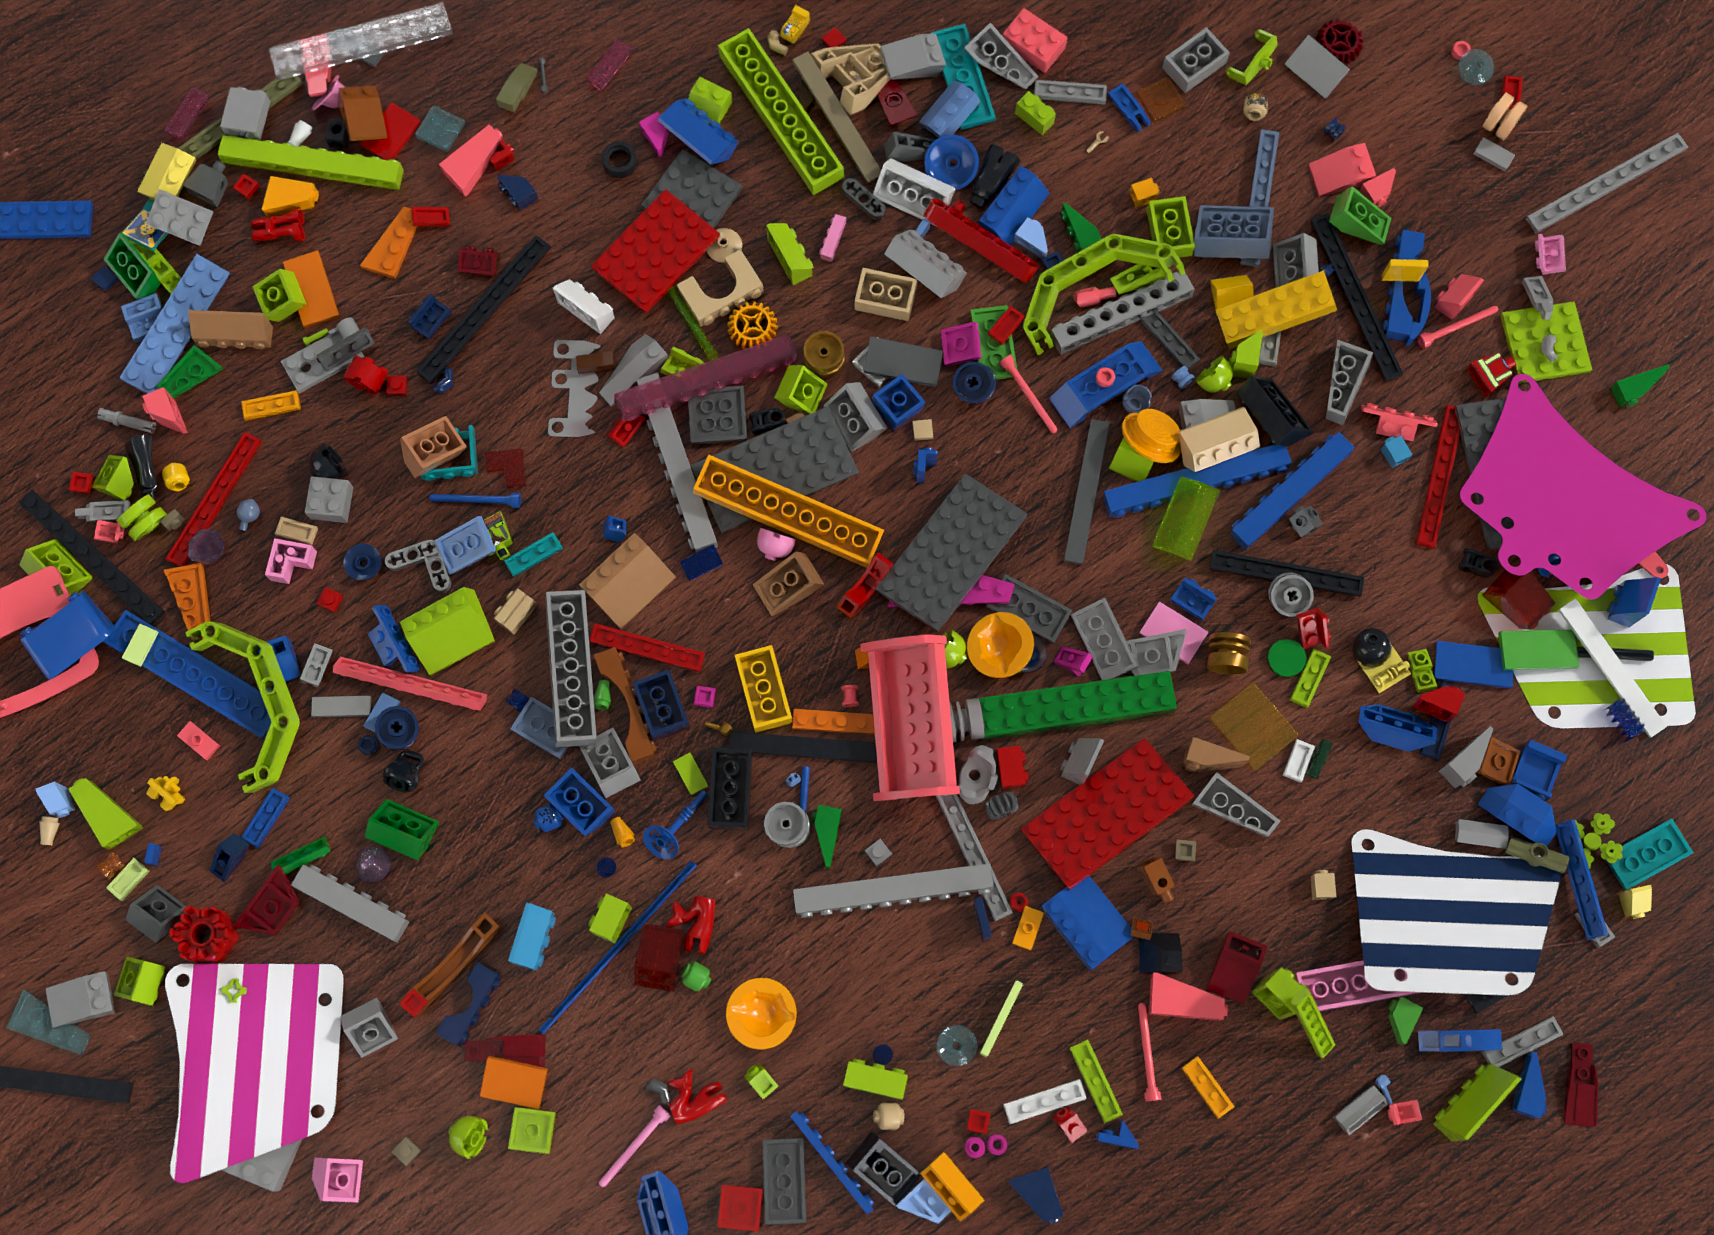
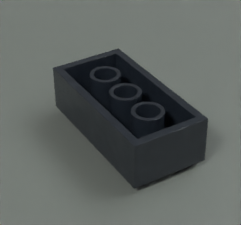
M712 749L708 815L709 829L749 831L752 749Z

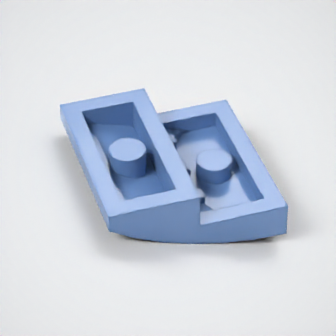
M156 293L121 306L125 321L129 325L135 343L143 341L163 309Z

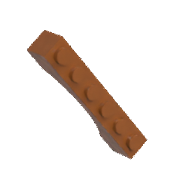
M616 647L594 654L602 677L613 683L627 701L630 712V728L625 745L633 765L655 758L654 752L657 751L654 740L650 741L647 735L650 733L647 722L643 723L641 716L644 713L641 705L636 704L635 698H637L635 688L634 686L630 687L628 682L632 680L629 670H624L622 663L625 662L622 651L618 652Z
M484 912L450 954L413 987V989L429 1001L417 1017L424 1012L503 929L487 913Z

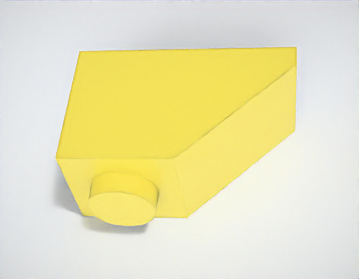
M1651 885L1630 889L1618 894L1625 917L1632 916L1633 919L1645 917V912L1651 911Z

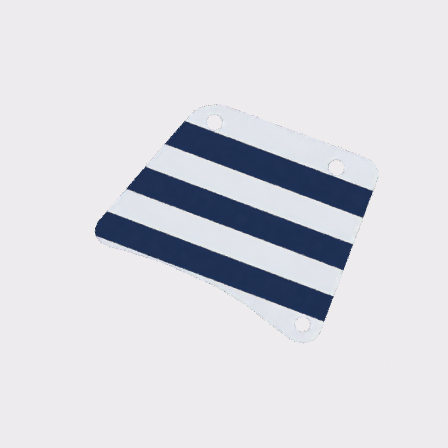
M1361 830L1353 836L1352 851L1365 979L1370 986L1377 990L1514 995L1524 991L1531 985L1562 873L1543 866H1531L1526 860L1515 856L1496 857L1447 852L1416 845L1374 830ZM1364 839L1372 840L1375 845L1374 849L1370 851L1365 850L1361 845ZM1395 970H1405L1408 975L1405 981H1398L1394 977ZM1506 974H1515L1518 977V983L1514 986L1507 984L1505 981Z

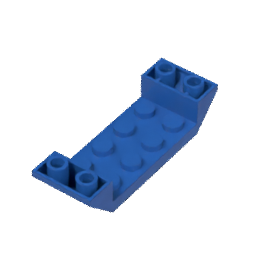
M1142 341L1129 343L1067 381L1049 400L1069 429L1085 420L1086 415L1144 378L1148 381L1161 373L1162 369ZM1101 368H1110L1115 373L1114 383L1110 387H1101L1096 382V374Z

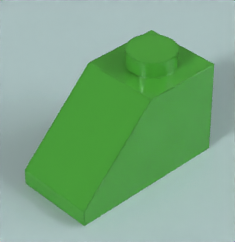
M1398 997L1396 1000L1393 999L1388 1007V1010H1390L1388 1017L1397 1043L1405 1045L1423 1008L1403 997Z

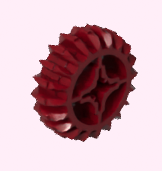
M1339 18L1335 22L1331 19L1319 28L1315 40L1339 61L1348 65L1350 61L1354 62L1360 56L1361 50L1364 47V37H1361L1362 31H1358V26H1352L1353 21L1346 23V18L1343 22H1340ZM1326 37H1328L1330 45H1328ZM1348 39L1351 40L1353 47L1350 46Z

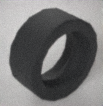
M615 141L608 144L603 150V166L605 171L612 177L624 178L631 175L636 169L637 158L635 150L630 144L623 141ZM619 151L628 153L630 162L626 166L616 168L610 165L609 157L613 153Z

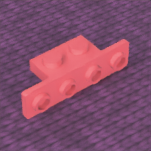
M1372 403L1361 405L1363 412L1380 415L1375 431L1376 434L1394 436L1395 438L1402 436L1404 440L1414 441L1418 423L1437 427L1438 424L1436 420H1433L1434 417L1428 415L1418 417L1410 411L1399 413L1396 412L1397 409L1391 407L1380 409L1378 405Z

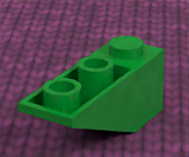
M1067 203L1062 204L1060 216L1063 222L1066 221L1068 226L1067 233L1075 242L1073 245L1076 253L1102 240L1098 229Z

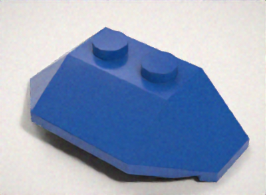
M1381 704L1360 707L1358 722L1371 741L1408 752L1433 745L1436 742L1437 728L1431 726L1427 721L1415 714Z
M1519 784L1488 788L1478 802L1479 806L1535 843H1542L1547 847L1557 833L1552 806Z
M661 1171L642 1176L637 1203L646 1235H687L689 1227L678 1187Z

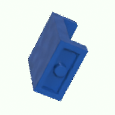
M1529 740L1524 744L1511 784H1519L1537 797L1547 801L1552 797L1551 791L1561 764L1565 763L1568 755Z

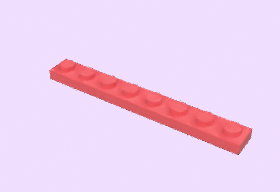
M341 656L333 666V673L340 674L341 676H348L360 681L375 683L379 686L394 688L398 691H406L418 696L460 705L472 710L481 711L487 701V694Z

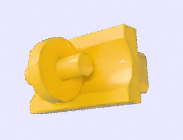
M167 776L164 778L158 777L157 779L150 778L147 782L150 787L146 794L153 799H158L161 795L164 799L160 806L165 811L172 810L177 804H182L185 801V798L178 793L180 787L177 786L179 783L177 777L174 776L171 779Z

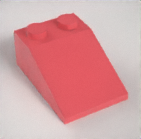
M1365 143L1346 147L1308 165L1319 197L1343 192L1351 186L1355 189L1360 188L1363 183L1376 176Z

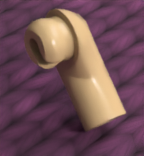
M771 31L767 38L770 49L785 56L788 47L780 44L777 31Z

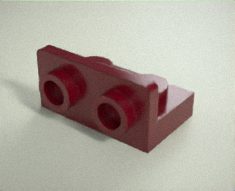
M465 245V248L459 249L458 271L495 276L499 253L494 252L495 249L483 248L482 251L476 250V246Z

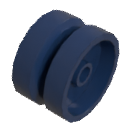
M980 362L965 363L954 374V391L965 402L975 404L986 402L993 396L996 390L997 380L995 373L990 367ZM976 380L978 385L973 386L972 382Z
M389 707L383 710L377 717L375 723L376 736L386 748L404 750L410 747L418 737V720L414 713L405 707ZM399 725L401 730L395 732L394 726Z

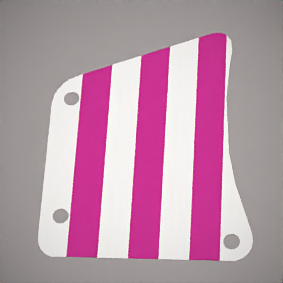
M179 964L174 966L168 972L165 980V988L176 1028L180 1058L179 1116L170 1164L173 1179L178 1183L193 1181L311 1136L325 1128L333 1116L336 1103L341 1027L340 1016L343 997L342 971L333 964ZM180 974H187L190 978L189 984L185 987H179L176 983V978ZM236 978L239 979V984L242 987L247 988L246 995H241L236 1003L229 1002V997L226 994H222V987L229 985L231 979ZM236 981L233 988L228 990V992L232 993L233 1000L235 994L240 992V989L236 987ZM323 993H328L332 997V1001L328 1006H321L318 1002L319 996ZM314 1105L323 1106L324 1115L322 1117H312L310 1111Z

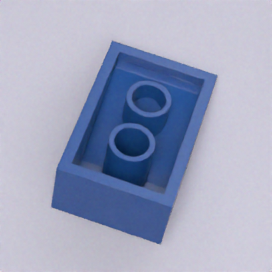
M1661 578L1625 580L1620 585H1617L1613 592L1615 596L1614 601L1609 604L1607 609L1609 613L1608 620L1630 628L1648 615Z

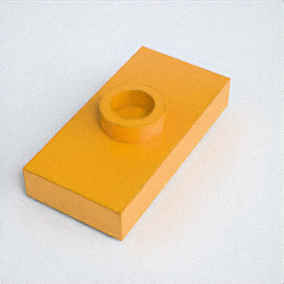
M1025 906L1012 944L1031 951L1044 912Z

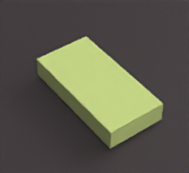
M139 624L122 659L141 667L159 632Z
M133 858L106 888L120 901H123L150 871L136 858Z

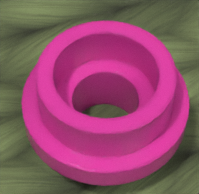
M992 1135L987 1140V1149L993 1155H1001L1007 1149V1141L1002 1135ZM994 1141L1000 1142L1001 1146L999 1149L993 1147Z
M972 1137L967 1140L965 1151L968 1156L979 1158L985 1152V1144L980 1138ZM974 1143L978 1144L979 1150L977 1152H974L971 1149V1146Z

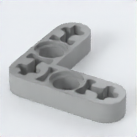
M426 540L391 552L385 558V564L391 571H399L425 561L436 591L445 593L451 588L447 568L434 540ZM430 545L434 548L432 553L426 551ZM420 548L422 549V551H425L423 552L424 556H422L421 552L419 551ZM411 551H416L418 554L414 560L407 558L408 553ZM402 554H403V557H404V559H405V561H406L405 563H404L402 560H400V559H402V557H401ZM393 558L399 560L396 562L397 565L393 566V564L391 563ZM434 562L441 563V568L438 571L431 569ZM439 575H441L443 581L446 582L444 583L443 588H441L440 585H438L440 584L439 578L437 577Z

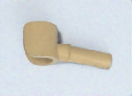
M1099 132L1096 136L1097 139L1086 151L1090 153L1100 143L1107 142L1109 136L1102 141L1100 136L1104 132Z

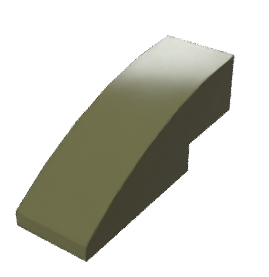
M521 63L501 89L496 99L498 106L515 113L520 101L524 100L538 69Z

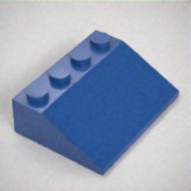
M1090 876L1071 890L1067 887L1040 908L1089 971H1092L1134 937L1131 936V927Z

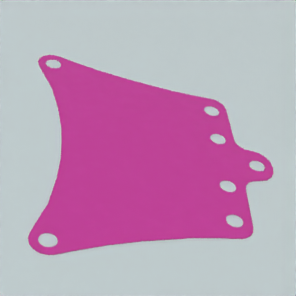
M1526 374L1516 375L1512 379L1495 431L1479 463L1460 491L1462 502L1501 534L1503 544L1499 550L1498 558L1501 565L1507 571L1520 576L1526 575L1534 568H1544L1586 599H1597L1624 573L1650 554L1674 539L1702 526L1706 521V512L1700 505L1666 493L1619 467L1590 445L1555 410L1536 381ZM1519 381H1528L1530 383V390L1526 392L1520 390L1518 387ZM1473 493L1481 494L1484 498L1483 503L1480 505L1474 504L1471 501V495ZM1689 509L1697 510L1700 514L1699 519L1696 521L1690 520L1687 516V511ZM1502 518H1511L1514 526L1511 529L1504 528L1501 524ZM1550 554L1559 555L1561 563L1557 566L1551 565L1548 561ZM1510 555H1517L1520 558L1521 564L1518 567H1513L1508 563ZM1581 578H1589L1592 581V588L1589 590L1583 589L1579 584Z

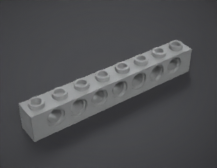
M1178 272L1172 274L1175 279L1171 282H1168L1167 279L1157 280L1151 286L1141 287L1135 293L1121 296L1117 301H1109L1101 308L1091 309L1083 316H1075L1067 323L1055 325L1051 329V339L1059 354H1065L1139 321V315L1147 317L1154 314L1151 310L1153 308L1160 312L1191 298L1194 293L1192 283L1186 273L1180 276ZM1167 288H1173L1175 291H1169ZM1156 295L1158 298L1154 299L1151 296ZM1138 302V303H1141L1142 305H1141V306H1136L1134 303ZM1118 310H1124L1125 313H1119ZM1107 317L1109 320L1104 321L1101 318ZM1089 324V325H1091L1092 327H1091V328H1087V327H1085L1084 325ZM1068 332H1074L1076 334L1069 335Z

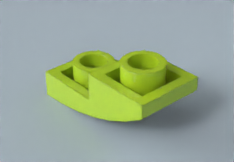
M1427 649L1408 652V661L1417 693L1435 690L1437 683L1431 670L1433 665Z

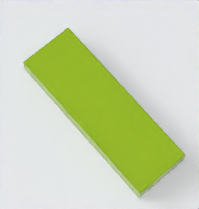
M1313 648L1290 701L1305 708L1309 707L1331 656Z

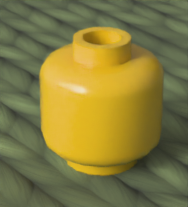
M170 463L162 470V477L168 489L181 491L189 484L190 479L183 464Z

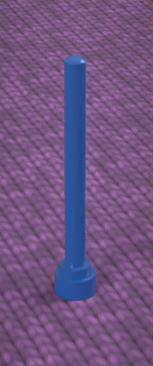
M520 493L508 494V496L430 494L429 496L430 501L499 503L508 504L512 508H520L521 506Z

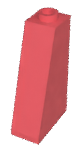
M490 124L439 164L442 173L465 197L490 165V158L493 154L502 148L499 141L502 140L503 135Z
M1153 972L1151 974L1149 1015L1218 1021L1223 1020L1224 1016H1227L1228 1005L1225 1004L1224 998L1159 973Z

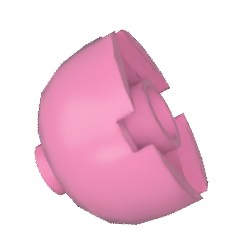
M760 528L757 536V546L761 552L765 553V558L776 561V557L784 558L792 552L796 539Z

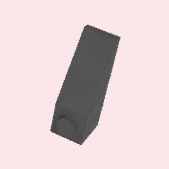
M892 132L884 144L886 159L889 160L891 158L898 162L925 159L929 146L936 139Z

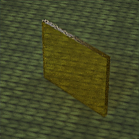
M1254 682L1209 717L1239 753L1250 756L1247 763L1254 771L1258 770L1272 757L1278 755L1283 748L1299 736Z

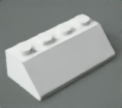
M890 158L883 165L873 195L877 199L923 220L925 218L923 214L932 198L939 199L945 204L950 205L956 188Z

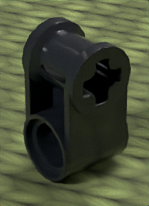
M779 408L754 411L748 415L752 421V434H762L786 424L784 412ZM775 416L781 417L777 422L772 420Z
M1469 548L1463 550L1462 562L1458 564L1460 570L1483 578L1491 577L1498 568V561L1494 557ZM1484 564L1490 565L1492 570H1486Z

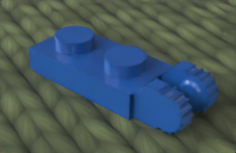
M1123 83L1108 92L1107 96L1126 120L1130 122L1136 132L1142 130L1136 117L1139 116L1145 126L1151 124L1142 106Z

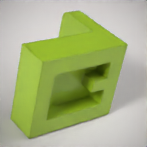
M760 1063L750 1067L744 1076L762 1099L766 1098L778 1087L777 1083Z

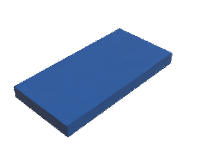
M1436 641L1433 674L1435 680L1508 689L1513 687L1514 670H1503L1500 648Z

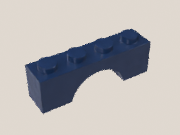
M477 962L467 979L473 989V1000L470 1007L460 1015L445 1016L436 1034L457 1046L465 1044L470 1036L468 1032L471 1026H475L480 1019L478 1014L482 1008H486L489 1004L491 992L499 987L501 975Z

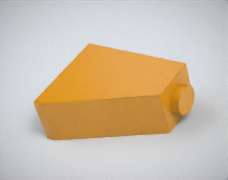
M271 176L262 211L266 217L287 214L296 208L301 210L310 209L317 202L319 192L313 183Z

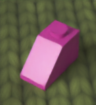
M656 112L640 121L639 125L641 132L657 156L661 158L668 138V129L657 121L660 114Z

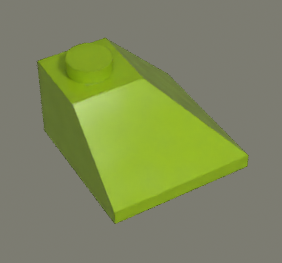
M109 455L91 488L115 499L125 501L131 495V488L134 485L127 458Z

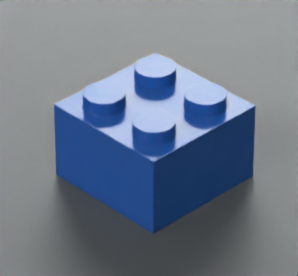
M903 374L876 392L871 400L876 410L894 431L923 410L925 405L924 399Z

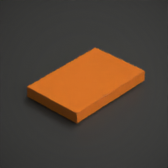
M488 1056L480 1097L539 1109L548 1069Z

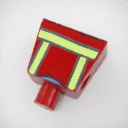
M1495 353L1471 362L1466 370L1485 398H1487L1509 380L1513 375L1510 369L1516 366V362L1511 356L1503 359L1499 353Z

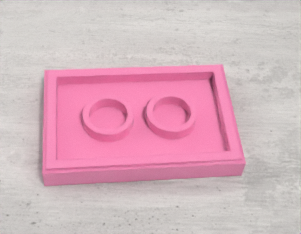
M1159 602L1139 632V635L1149 637L1186 629L1187 633L1179 660L1188 665L1208 634V631Z

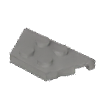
M1186 629L1127 641L1139 666L1131 670L1132 673L1137 676L1176 671L1187 633Z

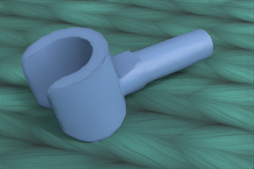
M1381 1075L1376 1079L1375 1083L1382 1090L1388 1105L1393 1102L1386 1086L1391 1082L1386 1075Z

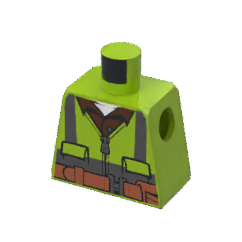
M501 511L483 521L496 548V551L489 556L496 553L500 560H504L510 556L506 547L513 543L506 521Z

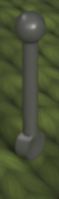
M539 58L538 63L541 67L542 76L541 91L547 93L548 86L546 85L544 70L545 59Z

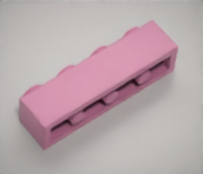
M837 214L831 219L830 224L832 225L828 228L827 238L825 237L823 240L824 246L819 251L821 259L832 262L846 225V217Z

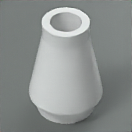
M299 120L298 123H295L288 143L299 147L311 134L312 127Z

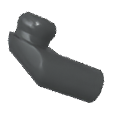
M650 1079L646 1083V1089L649 1092L654 1091L660 1095L662 1104L672 1102L666 1083L658 1079Z

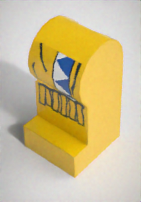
M795 5L790 18L781 30L780 37L794 44L810 22V12Z

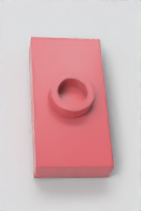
M191 721L177 735L207 761L220 747L217 742Z

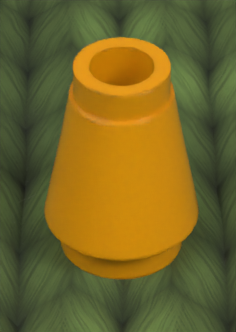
M620 817L614 818L610 822L618 845L627 847L635 841V834Z

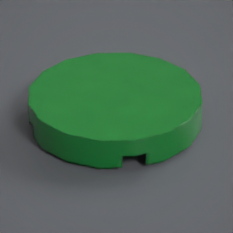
M1283 639L1271 646L1268 651L1267 662L1273 673L1280 677L1289 678L1302 671L1306 665L1307 657L1305 650L1299 643L1294 640Z

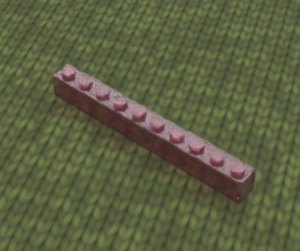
M789 334L616 393L614 394V403L622 421H631L641 414H651L656 409L668 408L673 403L679 401L686 402L693 396H703L710 390H720L727 384H737L747 377L754 378L762 372L774 371L779 366H789L796 360L797 352Z

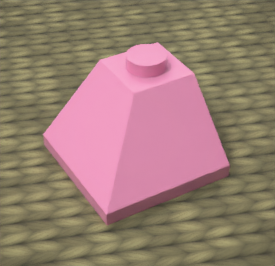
M314 1157L312 1180L320 1201L358 1202L363 1160Z

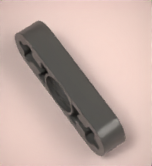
M848 178L843 182L842 191L844 195L874 220H880L885 216V205L858 181ZM847 186H854V191L852 189L847 190ZM865 195L869 198V201L861 203L859 197ZM874 208H875V209H879V208H880V213H879V212L874 213Z

